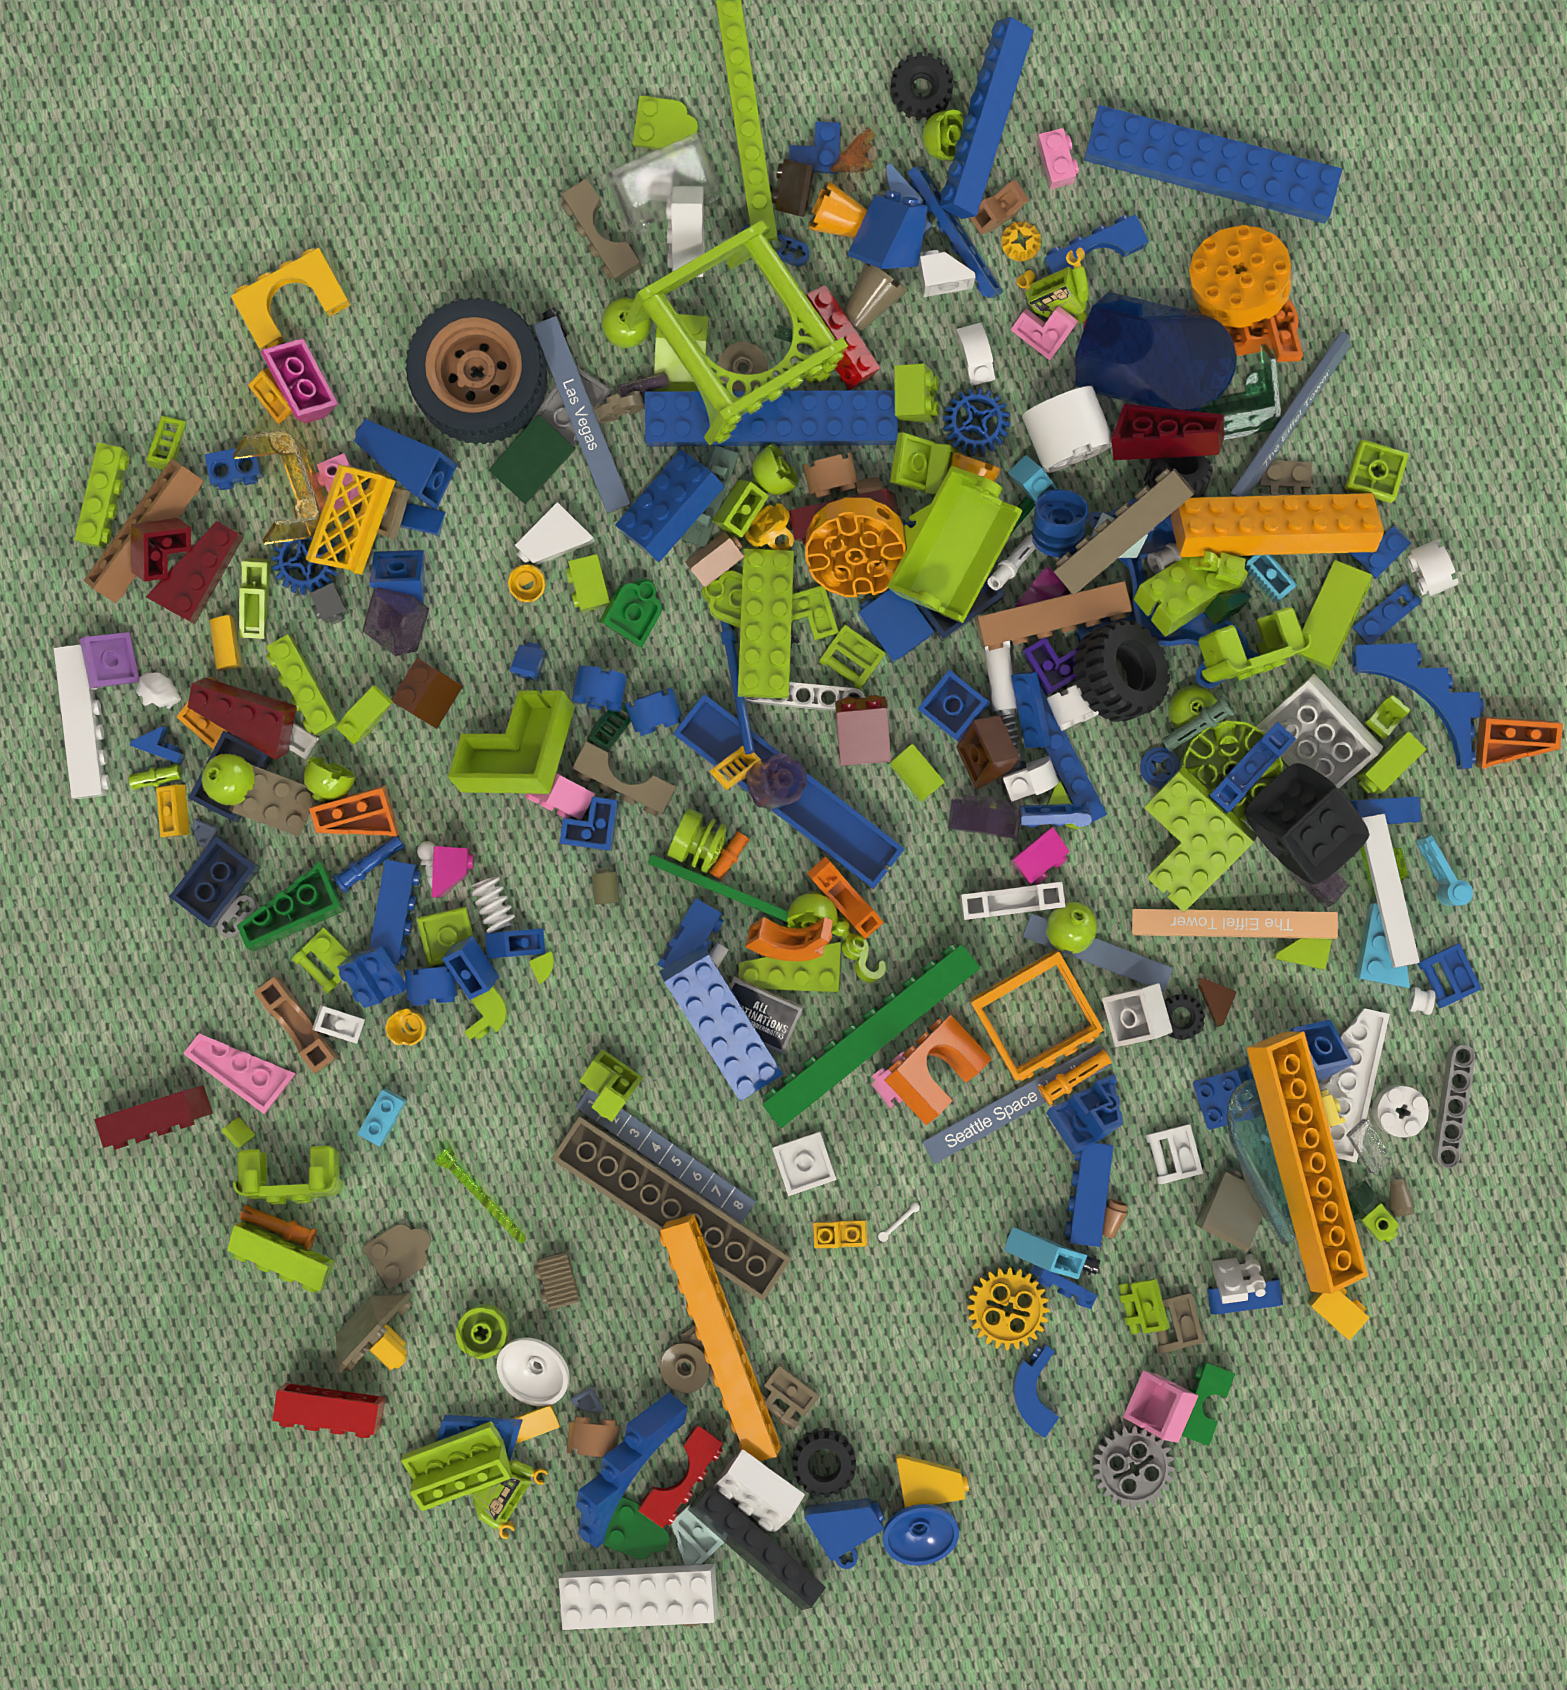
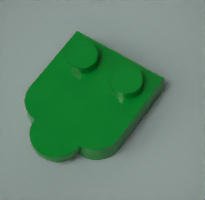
M640 578L634 583L621 584L615 591L599 622L637 647H643L662 612L661 602L655 597L656 588L654 583L649 579Z
M622 1496L611 1517L602 1545L635 1559H645L652 1552L664 1551L670 1541L667 1530L661 1528L640 1513L637 1509L640 1503Z

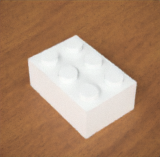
M673 186L672 195H668L666 213L667 219H671L668 220L667 244H669L668 268H673V271L704 254V187Z
M743 1449L727 1464L713 1486L728 1501L736 1505L738 1510L744 1515L751 1516L758 1521L761 1528L773 1533L790 1520L805 1496L804 1493Z

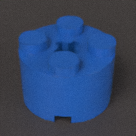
M579 666L571 702L577 704L587 703L586 707L594 710H601L602 706H605L607 710L620 712L627 676L613 670H609V672L603 671L599 667Z
M673 687L667 689V694L660 690L640 697L634 701L635 705L633 706L631 701L625 703L635 732H639L641 736L654 732L657 725L663 724L666 728L680 722L679 717L683 715Z
M447 967L413 969V975L411 970L404 971L407 1001H411V1005L430 1004L429 999H436V1003L455 1002V996H458L457 981L448 969L447 971Z

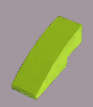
M246 557L242 560V586L239 588V637L265 639L271 559Z

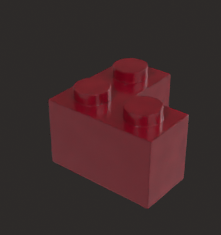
M179 518L131 524L132 573L144 582L167 579L168 554L191 551V527Z

